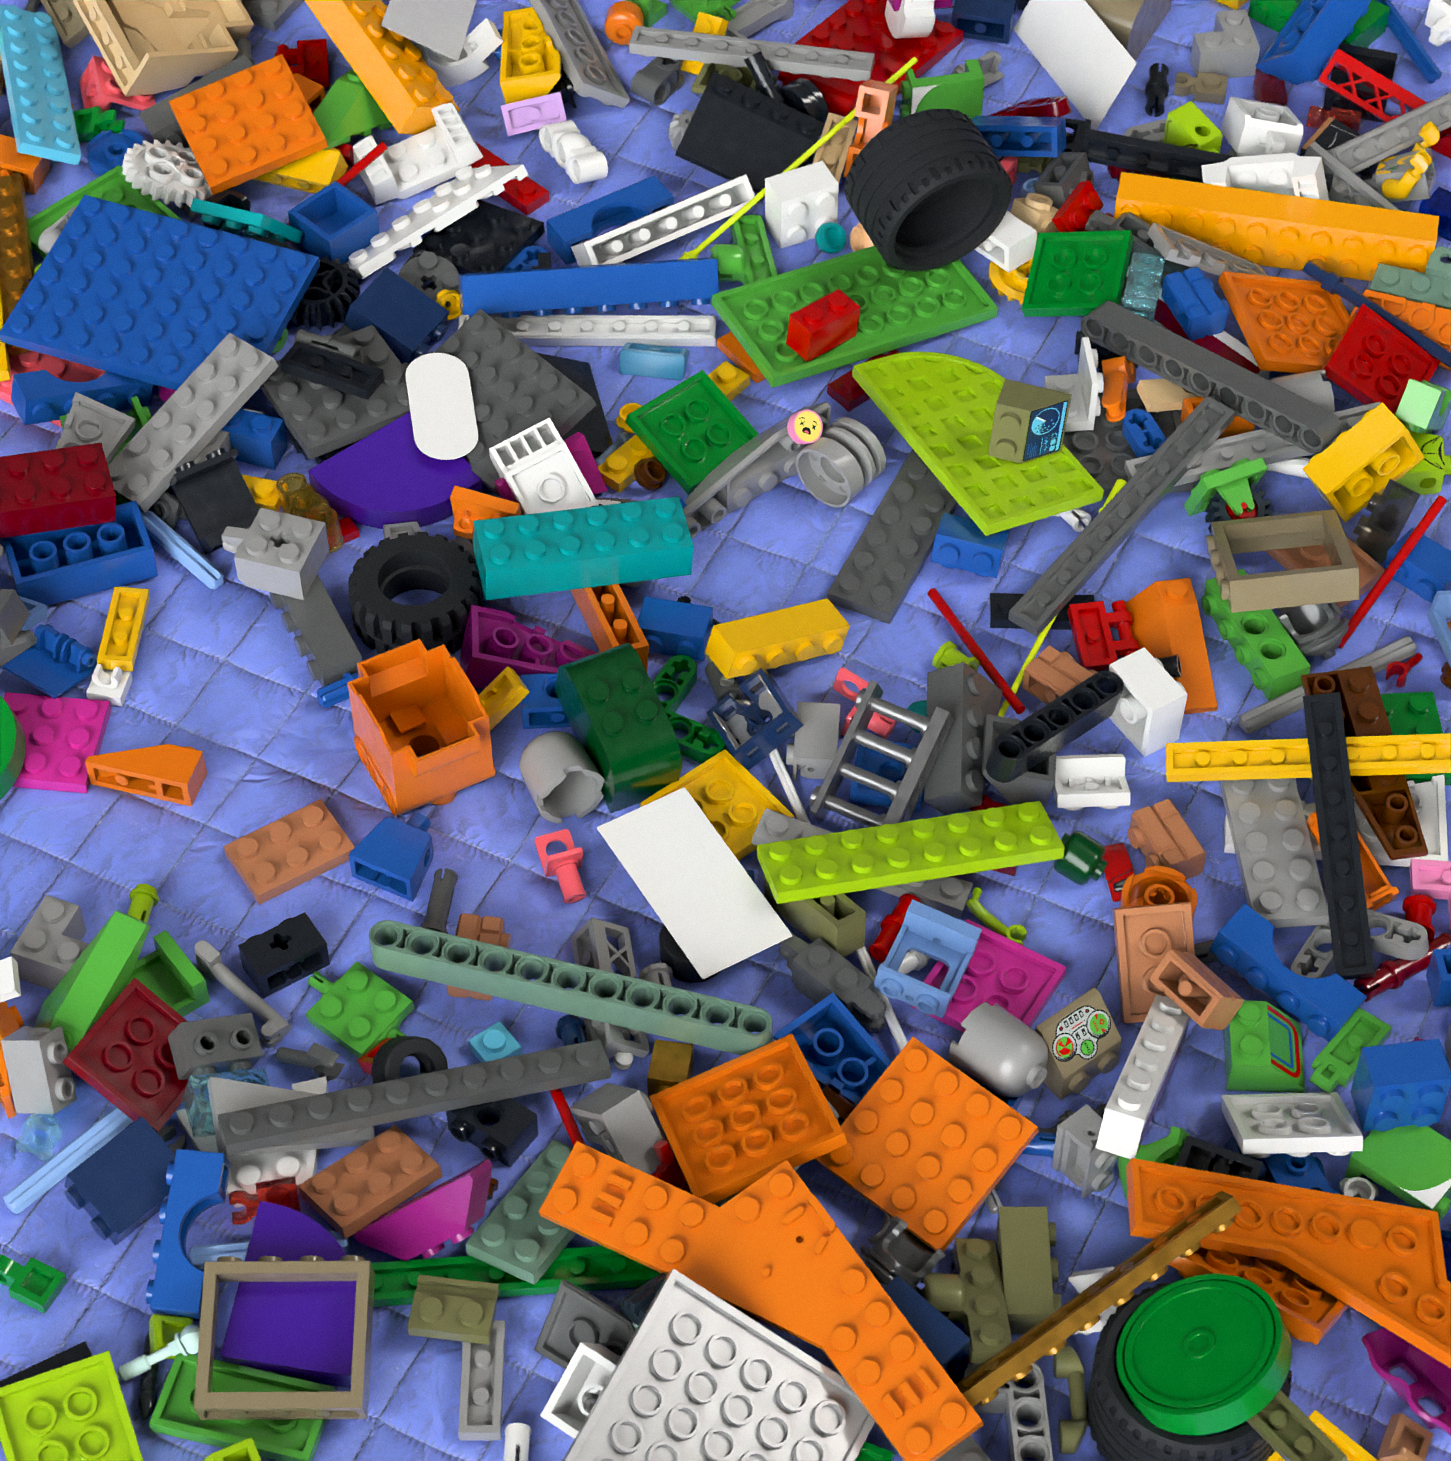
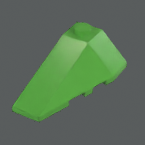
M349 70L335 81L313 113L328 144V147L323 150L350 142L351 135L360 134L365 137L371 135L372 128L379 126V129L385 130L393 126L354 70Z
M116 910L44 1000L33 1027L49 1028L52 1031L58 1026H62L69 1055L127 987L151 925Z

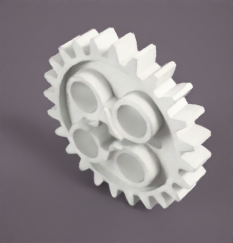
M154 139L153 144L144 140L142 146L135 143L133 148H128L127 154L124 155L122 174L126 175L125 181L132 182L131 188L142 189L141 195L151 194L153 201L161 198L166 205L172 201L178 207H181L182 203H186L191 207L193 198L204 201L213 195L190 147L187 149L183 148L181 142L175 146L169 140H166L165 144H161L156 139Z

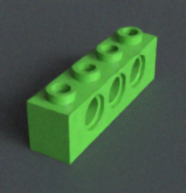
M1244 569L1237 570L1239 575H1247ZM1216 577L1206 580L1204 596L1201 598L1203 610L1206 615L1213 618L1218 626L1221 637L1224 640H1228L1234 649L1237 661L1249 671L1254 686L1263 692L1268 701L1301 686V675L1309 674L1311 666L1272 609L1231 613L1227 599L1221 600L1220 585L1217 586Z

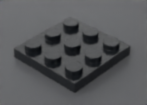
M478 199L479 206L439 232H435L433 229L423 239V242L413 249V253L420 249L433 252L436 256L450 261L456 267L459 274L503 271L524 248L532 246L545 233L544 222Z

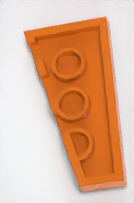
M1365 289L1362 294L1363 296L1451 352V310L1436 307L1434 304L1413 302L1403 297ZM1354 307L1353 311L1349 315L1350 318H1352L1358 307ZM1442 362L1439 363L1438 366L1451 372L1450 367L1443 364Z

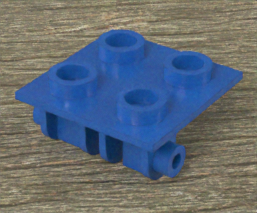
M41 624L34 631L37 643L2 665V669L56 699L93 674L97 665V656L92 648L85 647L65 633L60 634L59 631L49 624Z

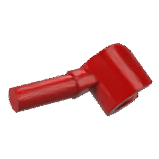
M1416 653L1405 663L1391 662L1386 668L1385 679L1388 680L1392 675H1399L1396 686L1399 688L1404 687L1407 673L1423 659V656L1420 653Z

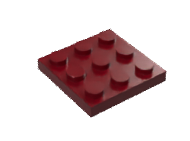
M135 977L62 1062L135 1122L143 1116L157 1133L198 1084V1082H194L193 1078L178 1079L167 1038L179 1023L188 1021Z

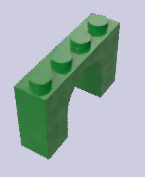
M1250 0L1248 17L1280 32L1302 0ZM1371 0L1368 4L1369 10L1353 25L1354 31L1341 43L1365 48L1369 47L1386 32L1390 8L1375 0Z

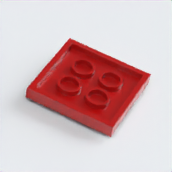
M1362 304L1355 311L1321 370H1325L1327 378L1363 405L1383 402L1395 415L1409 379H1415L1420 382L1423 380L1430 381L1440 362L1365 304Z

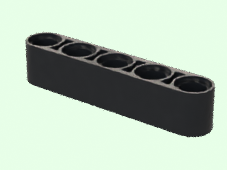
M1110 671L1097 672L999 735L994 741L986 763L987 774L995 781L1001 783L1011 782L1109 718L1114 713L1124 688L1123 680L1117 674Z

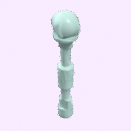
M188 1325L182 1330L181 1334L179 1332L176 1333L175 1340L168 1343L166 1347L148 1356L143 1354L119 1366V1370L116 1371L118 1381H128L150 1370L151 1365L171 1355L173 1357L182 1353L184 1356H188L189 1354L197 1353L200 1327Z

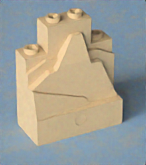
M73 0L124 96L156 94L189 86L194 76L208 75L211 71H216L232 62L239 51L234 41L240 38L246 39L254 27V23L241 0Z

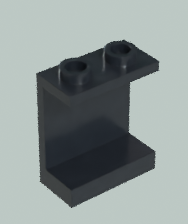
M1343 43L1338 46L1343 52L1393 81L1398 53ZM1334 66L1330 80L1337 85L1349 82L1348 75ZM1363 83L1355 84L1357 97L1364 101L1375 98L1374 91ZM1350 86L1343 87L1345 90L1351 93ZM1326 87L1322 112L1382 123V120ZM1388 99L1381 100L1383 113H1385ZM1376 102L1368 103L1377 108Z
M224 448L217 449L205 456L206 461L195 465L194 461L182 464L175 469L176 474L170 480V484L205 555L223 548L222 534L227 526L247 529L251 527L259 512L235 462L238 456L236 448L227 452Z

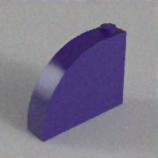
M410 412L308 470L310 489L326 506L344 518L348 516L353 522L383 529V525L414 521L418 522L419 527H423L452 516L450 495L454 486L483 493L482 480L471 470L472 467L464 457L440 460L429 457L420 451L414 440Z
M260 1201L245 1261H258V1258L262 1256H276L282 1258L283 1261H299V1258L302 1256H318L323 1258L324 1261H340L342 1256H347L337 1240L312 1218L283 1205ZM356 1281L239 1282L220 1357L223 1361L320 1384L351 1389Z

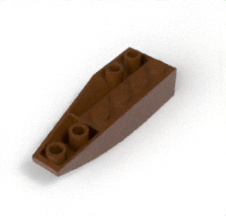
M1372 666L1301 675L1305 696L1340 692L1345 737L1393 735ZM1405 775L1350 776L1353 798L1390 860L1427 856L1428 849Z

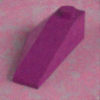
M471 605L460 654V666L473 687L485 689L507 666L513 669L520 679L521 675L553 674L558 672L560 665L584 658L596 652L570 640L559 642L544 635L546 630L535 625L534 629L528 628L515 622L516 616L508 612Z

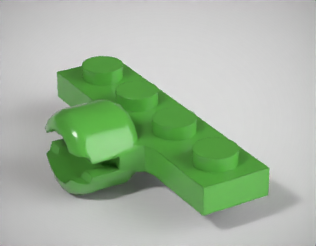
M762 215L741 216L730 226L734 244H716L710 248L712 255L709 257L717 259L719 283L740 281L746 285L778 275Z

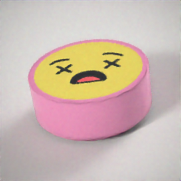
M801 410L791 415L788 420L787 430L794 442L804 445L813 443L820 438L823 425L821 418L816 412Z

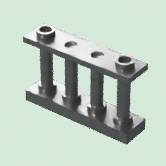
M870 680L867 689L862 688L855 702L856 713L822 785L817 786L811 795L809 805L812 807L810 812L816 819L824 821L828 810H831L869 827L909 821L954 725L955 720L951 713L936 706L932 716L927 715V717L919 715L880 699L883 690L878 682ZM873 713H879L920 730V734L923 737L918 747H913L910 750L866 732ZM859 744L905 763V767L908 769L903 780H898L895 783L850 764ZM843 778H848L890 796L892 803L887 814L882 813L880 816L835 797Z

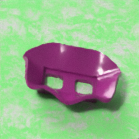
M1384 1327L1364 1335L1361 1341L1368 1351L1369 1360L1375 1372L1430 1429H1441L1451 1435V1368ZM1396 1367L1403 1368L1415 1382L1408 1385L1400 1377L1392 1376L1389 1371ZM1429 1397L1435 1401L1444 1413L1435 1417L1431 1416L1422 1408L1418 1401Z

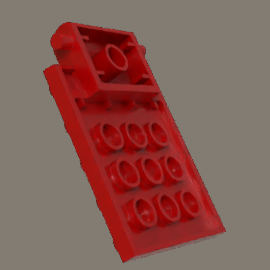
M849 0L794 44L874 53V66L870 79L886 82L913 57H916L918 62L911 68L915 77L919 78L963 41L964 31L955 28L949 22L935 19L933 29L927 37L894 38L890 33L885 18L887 0ZM780 71L778 74V81L783 82L782 87L798 78L808 79L822 93L827 104L828 113L846 117L856 108L859 86L865 82L835 77L824 78L809 74H792ZM905 73L893 83V85H898L897 96L901 93L900 84L901 81H905Z

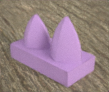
M560 92L501 106L508 136L540 129L542 125L567 121Z

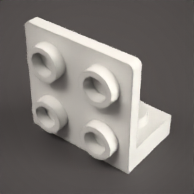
M1082 337L1078 374L1045 376L1044 388L1072 394L1065 432L1093 430L1095 416H1100L1101 407L1098 393L1103 392V375L1101 372L1097 373L1096 371L1098 368V354L1096 349H1091L1089 337Z

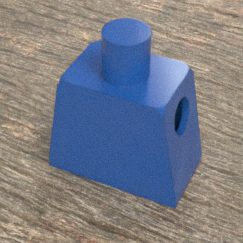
M413 813L406 823L391 817L384 818L350 852L349 860L352 877L413 902L434 855L432 836L427 832L431 826L429 819L420 813Z

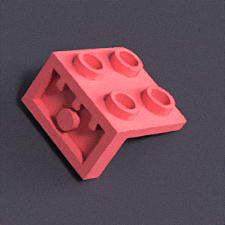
M96 55L92 56L79 80L84 109L99 106L105 112L109 110L111 102L144 111L156 104L154 94L124 96L105 59Z

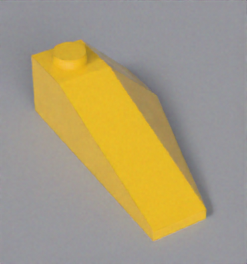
M533 7L503 12V43L501 47L499 83L505 104L547 95L561 77L560 54L555 50L552 40L544 31L543 24Z

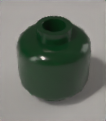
M1075 831L1071 835L1065 833L1061 838L1065 847L1063 859L1055 860L1054 869L1078 885L1086 884L1090 878L1097 881L1108 864L1107 861L1102 859L1105 854L1104 845L1082 831Z

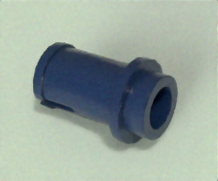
M568 1014L558 1020L556 1035L563 1040L564 1046L587 1042L584 1033L586 1025L581 1018Z

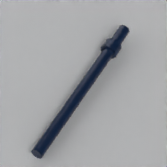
M1311 261L1304 266L1303 272L1321 283L1322 289L1332 295L1338 294L1358 308L1365 304L1431 356L1451 368V352L1343 283V278L1334 272L1328 273Z

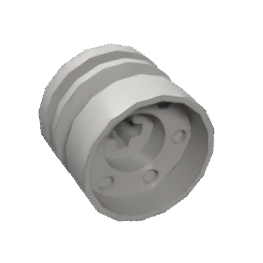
M843 417L836 419L826 428L817 441L808 444L796 456L795 466L805 488L816 499L825 505L839 508L845 507L860 493L863 487L869 485L885 469L886 457L879 440L865 425L855 419Z

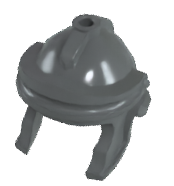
M1335 602L1277 608L1280 612L1277 614L1278 619L1303 656H1323L1327 660L1336 655L1335 649L1340 645L1342 637L1348 631L1349 619H1346V617L1340 618L1343 611Z
M886 1214L883 1217L884 1223L881 1229L874 1236L867 1239L871 1244L870 1248L866 1245L859 1248L860 1255L865 1260V1265L880 1284L884 1283L887 1285L898 1275L916 1292L920 1293L922 1289L917 1285L919 1283L924 1284L922 1281L923 1277L931 1273L936 1264L946 1254L941 1249L935 1252L906 1230L907 1222L897 1216L890 1217Z

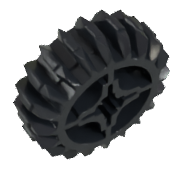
M327 255L323 259H319L320 267L289 321L294 323L295 328L304 325L307 331L311 327H318L321 331L322 326L329 325L334 328L335 322L345 323L349 306L361 294L358 277L355 271L350 269L349 264H341L339 258L330 261Z

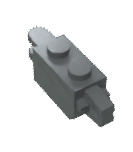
M1096 210L1086 223L1085 230L1087 231L1131 230L1134 239L1128 265L1162 287L1166 275L1179 271L1183 273L1184 270L1189 269L1188 266L1165 260L1162 254L1153 247L1154 243L1147 234L1151 225L1131 212L1122 213L1118 219H1115Z
M791 933L792 937L779 943V953L787 960V967L792 971V982L799 992L815 1005L831 993H834L860 1025L866 1028V1031L868 1030L869 1033H879L880 1030L882 1031L885 1024L883 1014H885L886 1005L883 999H879V996L873 992V980L819 937L814 942L807 944Z

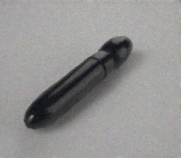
M149 1332L144 1342L143 1354L146 1356L150 1355ZM159 1362L151 1365L150 1370L141 1374L140 1394L137 1403L142 1420L150 1418L156 1407L155 1390Z

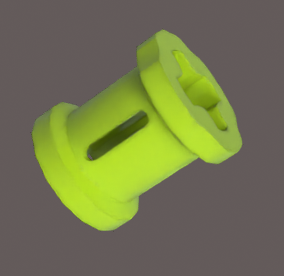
M947 641L934 655L932 665L937 669L965 662L977 671L979 661L975 657H967L957 650V645Z

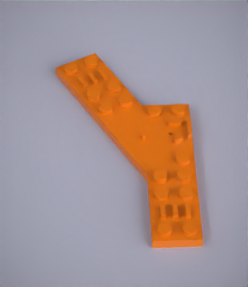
M578 1141L575 1143L539 1210L541 1217L659 1273L666 1274L675 1269L734 1308L822 1349L904 1461H936L983 1426L981 1418L787 1160L719 1207Z
M1135 1158L1130 1159L1126 1166L1130 1236L1155 1239L1215 1194L1223 1191L1235 1198L1242 1211L1233 1216L1235 1221L1227 1229L1219 1233L1212 1232L1200 1241V1248L1276 1260L1451 1368V1282L1447 1280L1437 1211Z

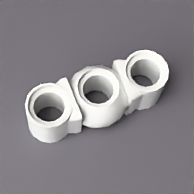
M572 120L546 124L540 127L539 140L543 150L550 152V156L555 158L558 165L566 170L567 175L570 176L574 184L605 179L607 177L608 164L604 154L600 151L597 152L595 146H591L589 139L580 134L581 131Z

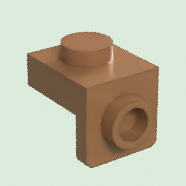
M1402 1413L1391 1415L1376 1459L1378 1461H1425L1433 1433Z

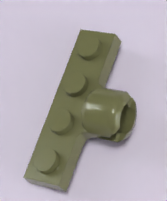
M955 1238L952 1250L956 1274L934 1272L926 1274L922 1280L925 1287L920 1291V1295L953 1324L956 1322L963 1324L966 1335L971 1338L969 1349L970 1363L984 1364L1012 1343L995 1240Z

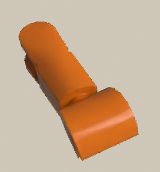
M1125 356L1102 360L1104 386L1101 403L1106 408V418L1109 422H1118L1126 416L1128 384L1136 381L1135 364L1127 360Z

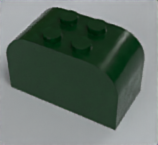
M627 642L558 667L555 693L575 737L583 744L605 779L601 791L604 794L603 798L610 813L641 803L669 784L679 781L682 758L675 732L638 653L630 643Z

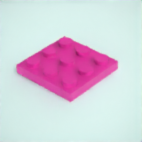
M5 692L3 699L18 717L26 740L24 763L12 787L87 793L90 780L85 761L88 756L99 755L111 714L110 701L57 697L54 699L51 696Z
M966 919V923L982 929L976 950L943 1019L933 1014L926 1015L964 1033L966 1029L961 1026V1023L975 1008L985 1002L991 1006L997 1003L1031 1028L1064 979L1067 967ZM937 961L923 982L940 989L949 970L948 966Z

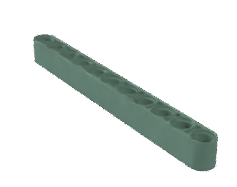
M392 920L377 922L369 931L373 963L383 970L741 1056L772 1042L771 1015L759 1007Z

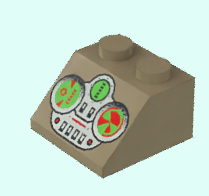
M1095 987L1036 1026L1035 1031L1044 1038L1049 1052L1046 1067L1047 1075L1043 1083L1060 1100L1072 1092L1074 1094L1081 1092L1087 1087L1091 1079L1101 1072L1103 1074L1110 1072L1120 1060L1119 1054L1122 1038L1100 992Z

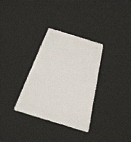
M390 0L381 26L458 61L477 0Z
M1030 0L1013 30L1084 119L1092 120V129L1097 130L1137 62L1085 0Z
M681 788L597 827V830L702 979L792 937L791 932L686 788Z

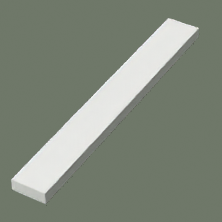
M469 315L459 316L458 329L468 321ZM489 315L527 346H624L627 342L658 346H716V316L520 315L517 318H501V315Z

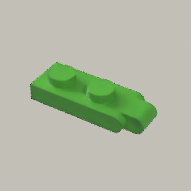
M1359 1008L1313 1061L1311 1068L1315 1071L1310 1077V1082L1329 1094L1338 1085L1346 1088L1354 1079L1362 1047L1383 1045L1390 1037L1392 1026Z

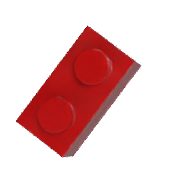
M838 289L790 314L786 344L808 362L856 336L861 307Z

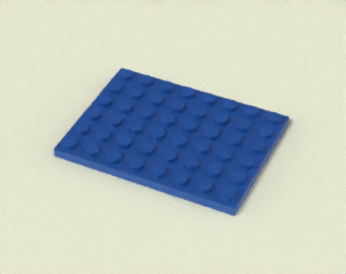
M84 195L0 330V340L13 346L177 390L229 333L270 356L320 267L319 257Z

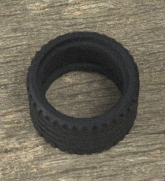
M929 109L910 114L890 124L863 147L847 175L845 196L857 219L886 263L898 270L927 271L957 261L981 245L995 231L1004 218L1012 198L1013 188L1009 175L968 115L958 110L954 111V109Z
M1164 1282L1157 1284L1153 1288L1147 1287L1141 1290V1293L1138 1295L1134 1294L1126 1303L1118 1306L1116 1313L1110 1315L1100 1333L1087 1395L1090 1434L1093 1441L1097 1442L1096 1448L1100 1455L1106 1458L1105 1461H1266L1272 1455L1274 1449L1247 1421L1222 1433L1207 1436L1182 1435L1158 1428L1138 1412L1118 1374L1116 1354L1119 1338L1127 1321L1137 1308L1150 1296L1172 1283L1166 1284ZM1289 1370L1287 1378L1280 1389L1288 1398L1291 1391V1370Z

